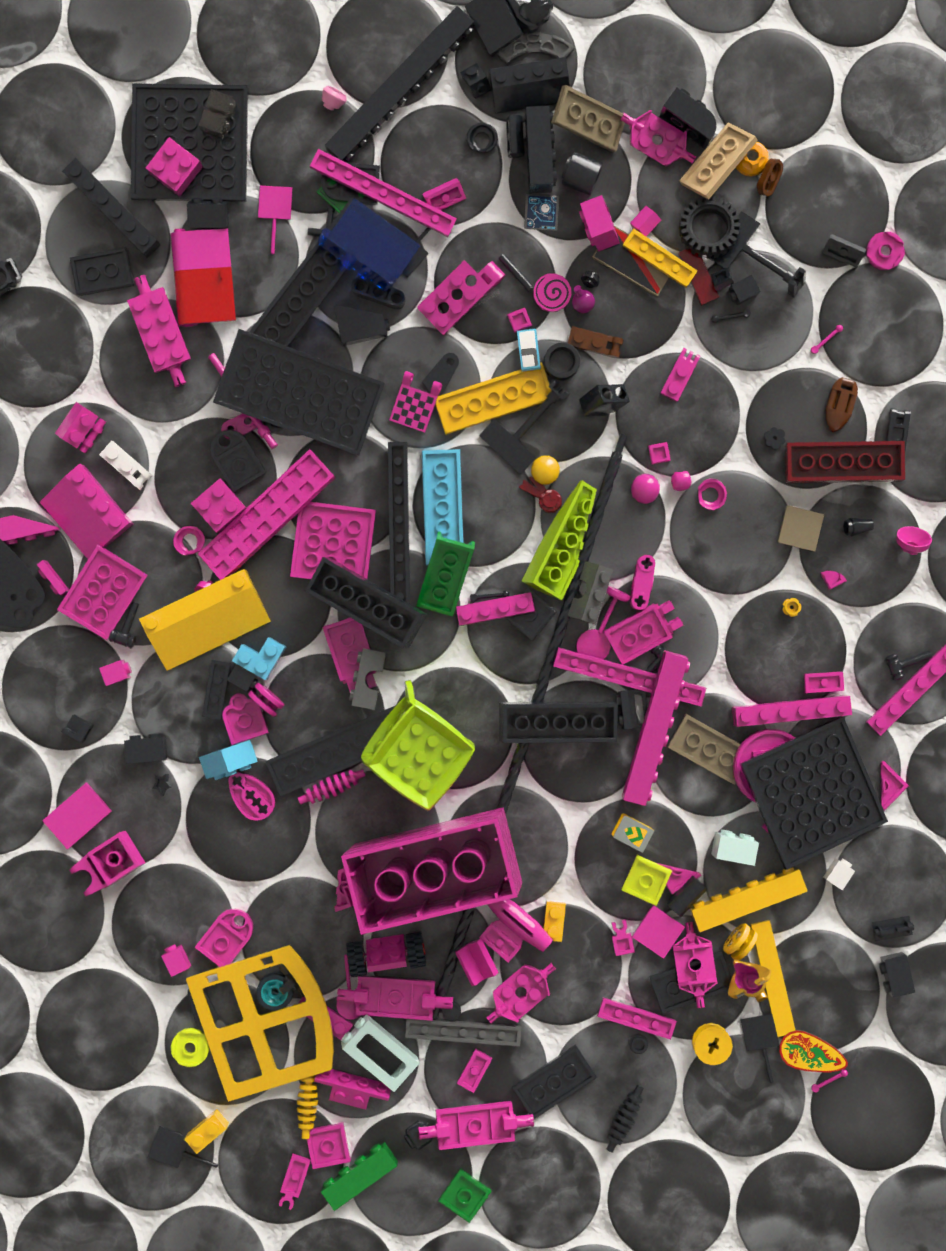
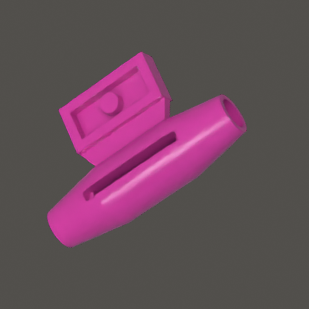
M508 899L487 904L499 920L492 922L479 938L508 963L521 949L523 940L542 952L553 941L541 925L514 901Z

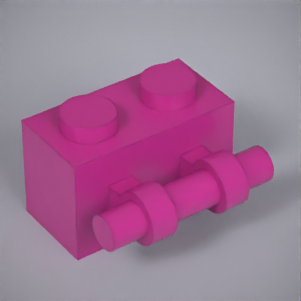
M76 402L55 434L75 448H78L82 442L83 444L79 450L86 453L89 447L92 448L94 445L93 441L97 435L101 434L104 430L103 426L106 421L99 418L95 424L98 416ZM92 428V430H91V432L89 433V435L87 436V438H85V436L87 435V433L89 432V430Z

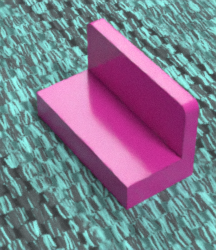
M482 939L469 942L456 951V956L471 986H475L482 980L494 977L499 973Z

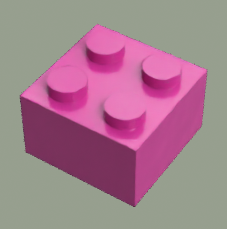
M169 137L146 166V170L180 197L202 169L203 165L200 160Z
M601 195L580 203L582 211H579L582 222H584L585 231L592 247L596 246L599 252L619 244L620 242L603 196Z
M221 478L191 503L218 534L247 508Z

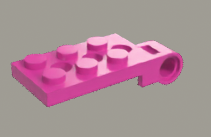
M464 260L417 308L442 335H445L484 295L486 296L499 284L506 275L493 261L477 273ZM475 276L476 284L468 286L466 284L467 277ZM456 289H460L463 292V296L459 300H455L452 297V293ZM441 303L449 305L447 313H440L439 305Z

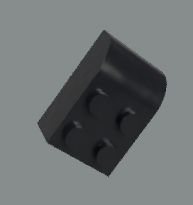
M676 87L663 105L659 117L682 132L687 131L689 139L703 149H706L715 134L716 119L702 101L694 100L690 97L691 95L685 89L680 90Z

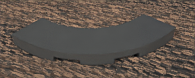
M534 32L522 35L496 53V55L508 65L514 59L530 53L545 54L555 59L567 58L575 47L558 36Z

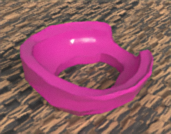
M711 478L704 480L698 487L700 505L708 510H716L724 505L727 491L723 483ZM710 487L716 489L718 492L717 500L715 502L703 500L702 491Z
M194 526L180 528L173 538V545L176 551L182 555L200 552L205 543V536L202 531ZM193 534L196 536V549L188 551L183 545L185 535Z

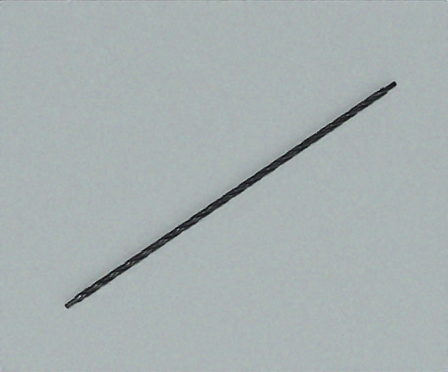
M620 434L615 451H612L610 463L606 469L601 490L592 512L591 521L583 540V549L579 553V566L567 589L564 604L561 608L531 702H543L549 678L554 669L553 664L558 647H561L570 619L568 613L573 598L577 597L582 583L580 576L585 561H589L595 537L599 531L604 510L613 488L614 479L622 460V451L627 436L624 434ZM518 743L514 752L508 776L504 782L499 804L496 808L504 807L505 815L529 743ZM475 908L466 909L462 912V918L459 921L453 939V946L449 951L436 996L447 997L458 961L456 951L464 945L466 933L470 927ZM441 1008L433 1010L434 1019H438Z

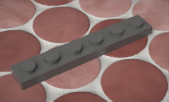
M406 1019L405 1038L520 1046L522 1027L518 1025L433 1019L432 1021Z

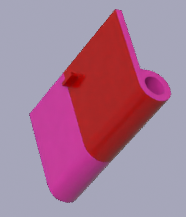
M228 228L195 231L175 229L170 236L178 326L193 327L197 326L198 323L236 321Z

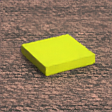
M637 855L621 890L657 906L672 870Z

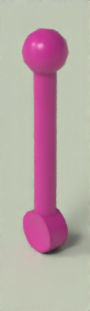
M837 325L835 330L831 334H829L817 346H813L811 348V353H818L819 348L822 347L828 340H830L836 333L842 332L843 327L841 325Z
M842 1070L836 1076L818 1085L813 1084L811 1086L812 1091L818 1092L819 1088L840 1077H846L848 1071Z

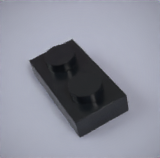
M831 234L822 253L857 268L866 249Z

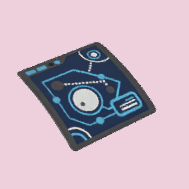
M526 194L524 229L557 231L559 196Z

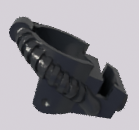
M11 258L6 259V262L0 261V272L6 277V282L0 287V295L5 294V292L7 293L11 288H15L22 279L21 272L16 268V262L12 261Z

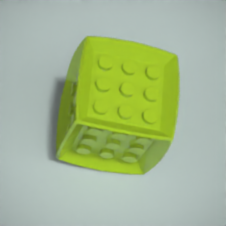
M408 680L404 682L405 697L378 727L365 747L361 759L365 766L371 769L390 787L428 811L436 805L459 777L472 757L475 745L441 716L417 701L414 697L412 682Z

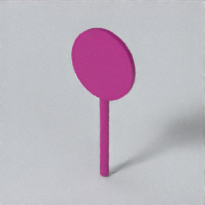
M345 954L344 960L347 989L351 990L349 965L347 954ZM337 1001V1011L343 1018L351 1020L361 1016L356 1015V1004L353 1001Z

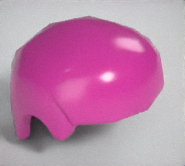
M644 473L638 475L631 485L632 497L637 502L643 504L653 502L660 492L659 482L651 474Z

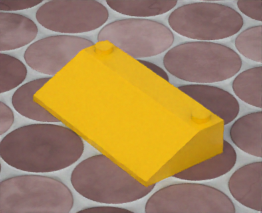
M245 569L139 619L148 639L167 671L271 622Z

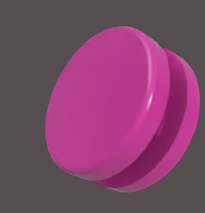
M258 682L255 687L260 694L258 695L250 690L248 696L264 711L275 717L278 714L276 710L278 708L282 709L285 705L272 691Z

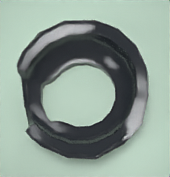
M487 123L474 124L466 135L469 146L478 152H489L498 142L496 129ZM479 133H486L490 138L489 144L485 149L476 147L475 137Z

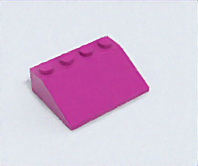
M82 464L77 465L65 475L40 501L42 506L87 559H89L98 544L106 548L133 525L122 509Z

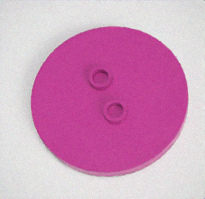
M764 729L751 734L741 743L734 757L733 774L738 788L748 799L756 803L739 763L795 738L794 736L777 729Z

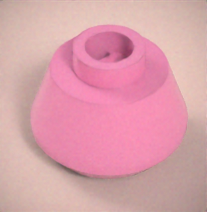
M331 86L323 88L322 101L324 102V107L333 111L334 108L339 109L346 103V95Z

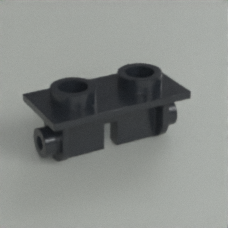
M910 916L872 922L875 941L913 935L914 924L911 923Z

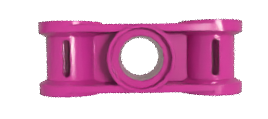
M650 555L641 556L636 563L630 605L635 610L645 609L649 603L655 570V559ZM648 559V563H651V565L645 569L641 562ZM639 596H641V600H643L644 603L640 604L638 607L637 603L634 602V600L638 599Z

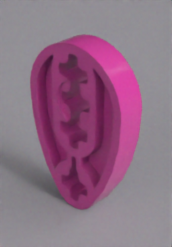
M237 772L229 777V789L233 801L246 818L258 821L265 819L273 812L276 803L275 795L265 783L256 777ZM234 776H240L242 778L240 781L242 783L241 785L233 784ZM247 790L249 792L253 790L255 792L253 796L256 799L261 798L260 804L268 806L266 809L268 813H260V807L258 805L253 806L254 800L246 798Z

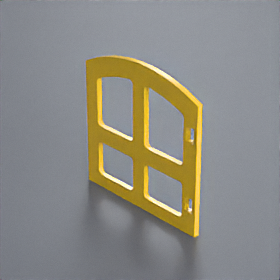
M290 945L186 978L228 1102L332 1070L334 1054L333 1032L325 999L312 972ZM272 956L273 962L264 965L262 959ZM278 964H284L300 986L306 1001L259 1015L245 975ZM217 974L218 980L208 981L207 976ZM224 981H230L243 1021L217 1028L203 989ZM305 1016H312L316 1036V1058L284 1069H277L264 1029ZM248 1035L262 1075L245 1081L235 1082L222 1043Z

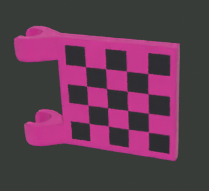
M406 371L389 420L425 433L438 395L442 389V384L434 381L430 393L412 388L410 384L414 374Z

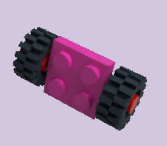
M422 933L406 934L407 947H405L404 934L366 940V953L364 952L362 941L348 942L346 949L351 978L367 975V968L368 972L407 967L406 955H408L411 969L426 967Z

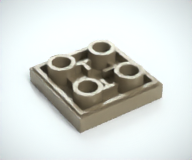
M786 505L777 543L815 552L824 514Z

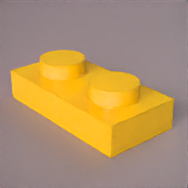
M546 901L544 930L553 941L562 942L566 903Z

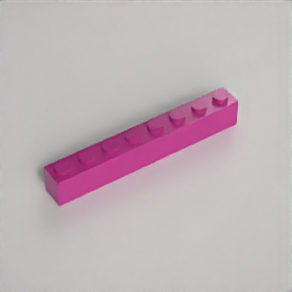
M666 650L663 652L622 793V798L625 801L646 806L647 801L651 800L653 790L650 789L652 783H656L657 765H661L663 760L661 751L663 746L666 747L669 736L666 734L668 728H672L674 717H672L673 710H677L679 705L678 693L679 691L682 692L685 681L682 679L684 673H688L690 667L687 656Z

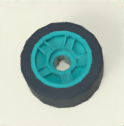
M279 972L269 973L259 982L256 990L257 999L265 1009L271 1011L280 1010L291 1002L294 991L291 989L283 995L279 990L286 982L283 979L285 977L284 974ZM272 989H278L279 993L272 994Z

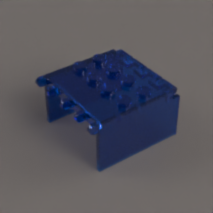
M355 198L333 230L330 231L328 228H324L318 240V244L339 258L345 268L349 270L353 268L358 272L357 276L362 280L367 281L368 279L385 291L394 285L396 278L400 277L421 246Z

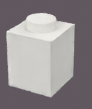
M835 858L823 878L843 890L855 871L850 868L852 864L842 858L839 861Z

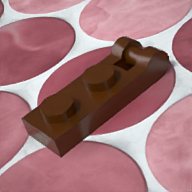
M572 326L568 344L585 351L619 358L620 345H623L624 339ZM607 342L613 344L611 350L606 349Z

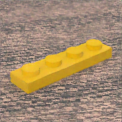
M634 228L622 245L685 288H687L697 273L696 269Z

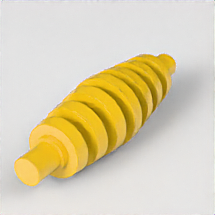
M314 1075L301 1079L300 1081L305 1083L299 1085V1089L304 1090L298 1092V1097H301V1099H297V1105H301L297 1107V1112L303 1113L298 1115V1120L303 1121L298 1123V1128L302 1130V1139H309L310 1130L314 1128V1123L310 1121H315L316 1118L315 1115H311L317 1112V1108L311 1106L318 1105V1100L311 1099L318 1097V1093L312 1091L317 1089V1084L312 1083L315 1082Z

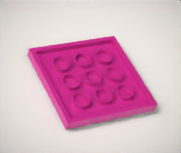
M309 502L298 513L290 577L311 579L322 558L328 557L368 580L376 510Z

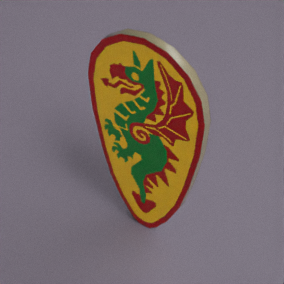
M791 1031L780 1042L779 1052L782 1060L794 1069L829 1073L843 1070L848 1066L846 1058L838 1049L806 1031Z

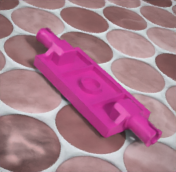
M141 275V281L138 277L134 279L140 295L127 300L154 372L158 373L167 370L171 374L174 386L179 387L180 383L182 385L186 384L180 368L182 367L181 364L190 361L191 357L164 287L151 291L146 275Z
M365 975L358 977V986L355 990L338 988L337 1001H353L356 1004V1015L367 1014L368 1016L432 1021L435 1008H453V997L436 996L435 981Z
M511 1101L436 1109L435 1126L418 1127L419 1140L436 1137L439 1150L515 1141V1130L521 1127H533L534 1122L532 1121L534 1118L533 1114L521 1116L513 1114Z

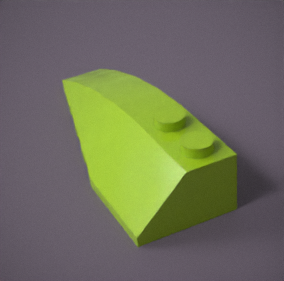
M580 480L545 533L522 582L558 600L563 599L579 566V553L583 549L584 542L582 541L584 533L588 529L587 520L592 512L597 489Z

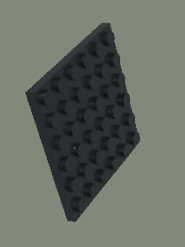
M132 83L131 200L192 201V198H203V201H211V198H222L223 201L247 202L248 85ZM169 137L200 160L203 165L202 169L180 197L146 170V166Z
M842 716L739 763L783 867L786 870L888 822L847 723Z

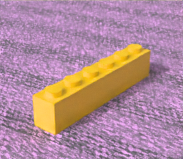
M793 867L788 870L783 869V873L766 875L765 879L759 882L757 880L750 881L746 884V887L741 889L735 887L728 890L729 893L725 895L720 893L710 897L711 900L704 902L701 900L695 902L693 907L690 908V912L699 932L708 930L808 892L800 870Z

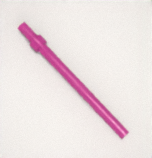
M213 353L208 358L222 377L225 368L215 353ZM249 416L257 427L260 437L266 440L271 449L276 448L278 444L271 436L268 426L264 425L260 419Z

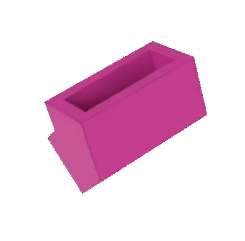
M645 206L630 222L632 229L634 228L644 236H647L661 219L653 210Z

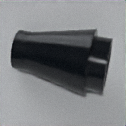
M848 518V520L844 521L843 528L845 534L852 537L873 530L874 523L872 519Z

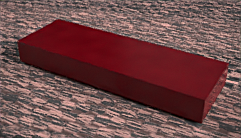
M690 248L679 252L680 259L697 270V273L691 280V284L700 305L702 306L718 299L719 295L703 259L698 257L699 253L693 255Z

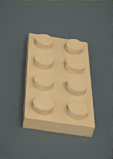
M727 123L679 180L680 183L709 200L758 141L756 136Z

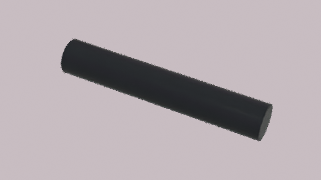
M505 254L498 258L528 292L534 288Z

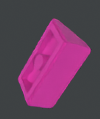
M457 178L422 194L427 204L439 210H443L466 199L460 181Z

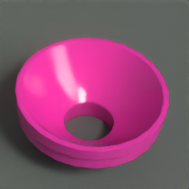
M903 527L896 534L898 545L904 552L910 555H917L926 551L932 542L930 534L917 527Z

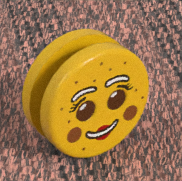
M746 923L740 924L725 941L723 946L724 952L728 955L731 954L734 960L743 959L754 947L758 939V933L753 929L750 930V926Z

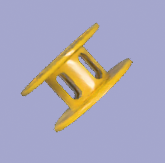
M703 1024L693 1034V1050L705 1064H721L731 1055L732 1040L726 1030L719 1024ZM713 1041H714V1042L716 1043V1045H715V1046L712 1045V1046L710 1047V1046L708 1045V1043H709V1042H710V1043H713Z

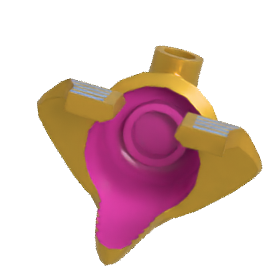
M734 960L735 972L730 982L728 996L737 999L746 995L748 997H755L757 1002L767 999L768 996L764 989L767 981L770 979L771 970L758 964Z

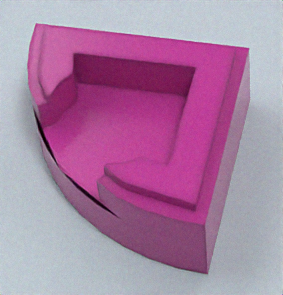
M835 571L820 573L829 590L847 581L843 575Z

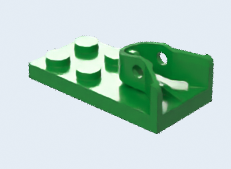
M440 531L437 532L435 545L416 604L417 607L449 616L454 615L474 552L475 541L465 544L444 538Z

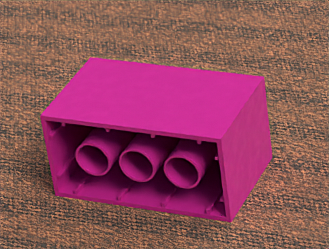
M504 807L355 843L341 856L361 935L516 898L522 885V878Z

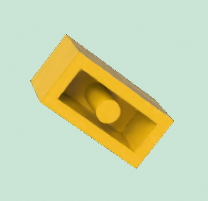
M216 1109L188 1132L184 1140L198 1154L227 1129L229 1122Z

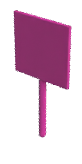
M260 186L258 218L273 219L272 255L275 252L276 219L291 220L292 187Z

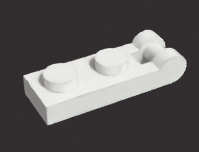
M111 441L99 454L139 490L144 486L143 483L153 476L114 441ZM139 471L141 475L136 479L134 475Z

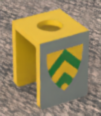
M622 813L611 834L615 839L643 853L654 830Z

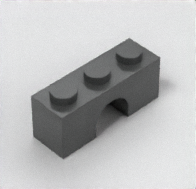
M585 561L580 580L586 582V592L579 599L573 598L568 613L569 617L596 625L613 573L612 569Z
M364 648L362 652H358L357 663H360L359 671L355 670L353 682H356L355 690L351 689L349 701H352V706L375 710L379 691L370 689L367 686L366 676L371 671L383 672L386 653Z

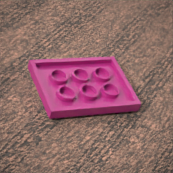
M98 544L57 610L107 640L110 632L114 630L148 575Z

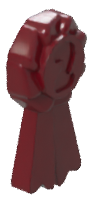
M529 477L533 485L523 480V484L519 488L539 499V506L544 512L555 513L561 508L562 497L556 490H546L544 485L536 482L533 477Z

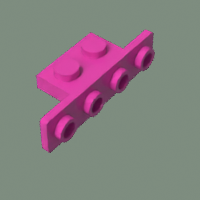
M334 1069L317 1074L314 1079L317 1083L332 1086L329 1100L365 1110L370 1096L388 1101L391 1089L382 1082Z

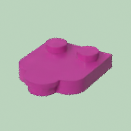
M234 694L230 698L229 706L223 710L222 714L231 745L268 734L269 731L261 707L252 699H248L244 694Z

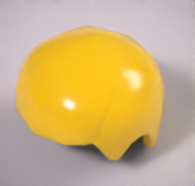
M540 456L534 460L531 466V474L534 480L542 485H549L555 482L560 473L558 462L551 456Z

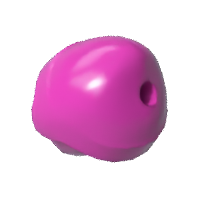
M687 471L674 472L671 476L673 489L675 491H684L690 488L692 481Z

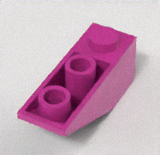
M14 515L0 518V539L6 545L17 544V540L25 539V541L37 539L36 536L42 534L44 537L53 536L56 531H60L59 527Z

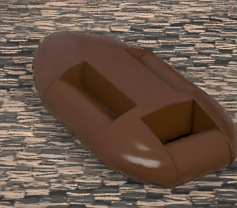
M843 377L837 379L833 384L826 406V420L832 432L840 430L849 421L858 395L856 382ZM841 385L850 387L851 390L842 389Z

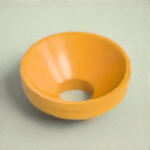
M756 142L750 149V151L757 152L758 159L751 161L746 154L735 167L738 172L745 176L759 175L763 172L768 161V152L759 142Z

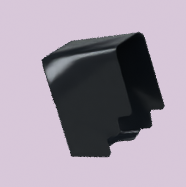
M624 384L596 385L579 399L585 416H607L630 402ZM618 387H620L622 392L619 397L615 391ZM611 391L612 398L608 400L602 394Z

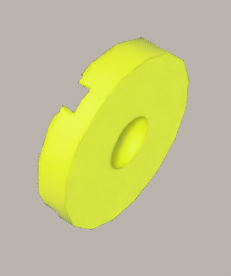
M196 1028L181 1030L173 1038L171 1044L173 1058L185 1067H196L207 1058L210 1050L205 1034ZM193 1043L196 1049L194 1052H188L185 1049V1045Z

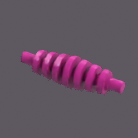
M363 769L357 772L349 770L348 776H346L345 772H342L341 779H339L337 774L333 775L334 782H332L329 776L326 778L328 785H325L322 780L319 782L321 788H318L316 784L313 785L314 791L311 792L310 788H308L305 795L298 797L299 803L304 804L309 801L314 804L316 803L315 798L319 802L323 801L322 795H325L326 799H330L329 792H332L333 796L336 797L338 796L336 789H339L342 794L345 792L344 785L347 789L351 788V782H353L354 786L357 785L358 779L366 776Z

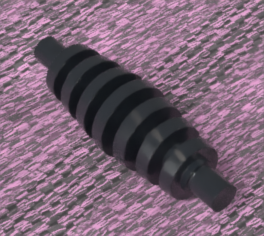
M640 1085L636 1086L634 1092L628 1093L627 1097L630 1100L624 1099L623 1103L627 1107L623 1105L619 1107L623 1114L620 1112L615 1114V1117L619 1120L613 1119L612 1124L616 1127L611 1126L610 1131L613 1135L608 1134L607 1137L609 1144L606 1150L613 1153L616 1145L623 1143L620 1137L626 1138L627 1134L623 1131L630 1132L632 1129L627 1124L632 1126L635 1124V1121L630 1117L637 1118L638 1114L633 1110L639 1111L640 1106L637 1102L642 1103L643 1101L641 1093L644 1088Z

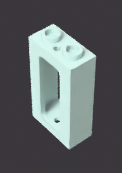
M366 1014L364 1018L361 1017L354 1025L355 1028L351 1032H347L341 1040L342 1049L395 1092L420 1064L419 1059ZM366 1034L372 1035L403 1061L391 1076L356 1047Z

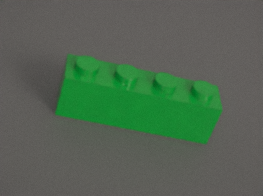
M385 1142L381 1145L379 1143L370 1149L369 1154L359 1156L354 1161L355 1164L350 1167L345 1166L338 1172V1176L334 1179L330 1177L323 1183L321 1193L334 1211L397 1167L398 1160Z

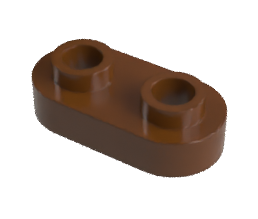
M771 158L767 161L757 182V191L760 195L770 196L773 194L783 172V163L780 159Z

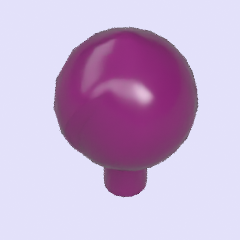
M580 285L575 286V294L572 300L574 309L579 313L590 312L595 305L594 295L588 290H582Z

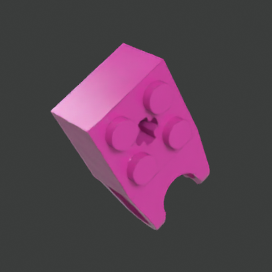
M123 831L88 852L69 871L73 874L79 870H86L91 874L92 883L83 892L86 897L115 884L146 863L128 833Z

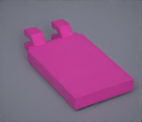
M670 600L660 606L653 603L604 630L622 665L673 638L672 634L674 633L672 631L683 626L679 617L669 622L665 619L664 614L675 609Z
M348 618L322 628L340 682L343 681V684L347 683L351 692V689L355 690L356 682H353L355 670L359 671L360 663H357L358 652H362L363 648L371 649L363 625L352 618ZM371 671L366 676L369 688L377 686L373 676L376 671Z

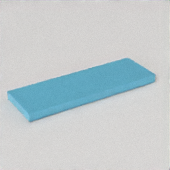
M460 449L422 451L426 566L429 564L438 531L442 533L444 538L463 543Z

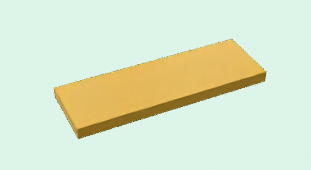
M540 363L541 369L522 372L520 369L438 396L435 405L445 435L543 403L551 391L548 387L550 384L543 363Z

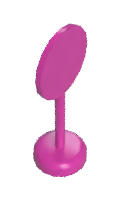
M608 586L606 594L613 597V600L599 630H587L580 635L576 644L578 653L603 660L609 654L611 646L603 630L617 600L628 602L631 598L627 593Z

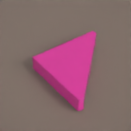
M881 761V806L883 811H885L909 785L885 761Z
M659 864L672 870L666 884L671 894L677 892L692 875L695 878L702 876L699 872Z

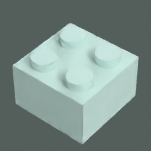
M721 829V833L715 832L711 854L716 859L755 866L759 843L749 834L740 833L739 836H736L732 831Z

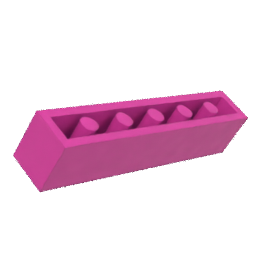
M842 695L732 707L734 726L741 727L852 715L850 696Z

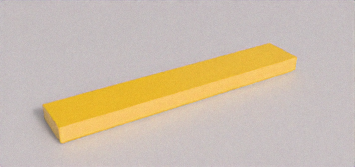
M770 920L750 925L751 929L758 933L755 946L759 964L771 970V976L766 983L765 989L770 1011L773 1014L777 1036L780 1037L795 1031V1026Z

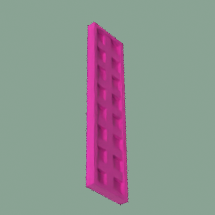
M309 449L204 547L198 555L220 580L232 575L336 477Z

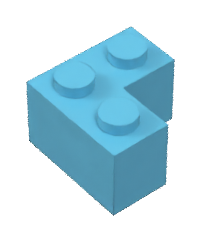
M268 637L259 653L245 644H241L232 661L260 678L268 680L287 647Z
M251 740L199 757L206 779L214 777L215 780L236 774V769L239 768L240 771L252 768V763L258 762Z

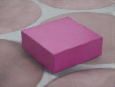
M525 308L507 314L514 333L532 326Z
M667 442L648 446L651 465L671 461Z

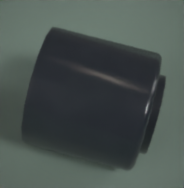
M573 152L565 164L561 176L563 179L562 185L591 196L599 178L603 162Z

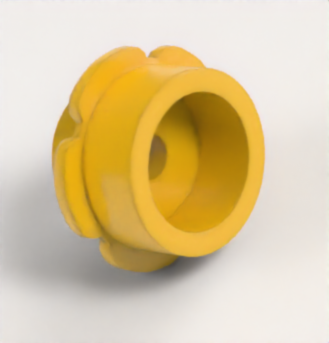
M796 598L786 599L783 602L784 607L782 610L784 614L794 617L801 611V604Z

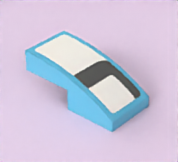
M536 329L517 331L522 372L541 369Z

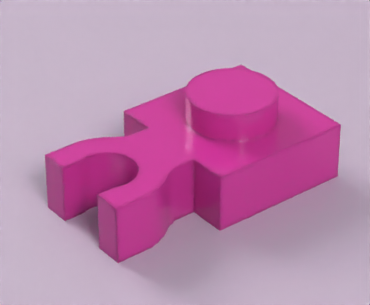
M622 920L623 927L620 929L616 928L615 922H611L612 928L616 932V935L612 936L616 956L635 953L631 933H626V920Z

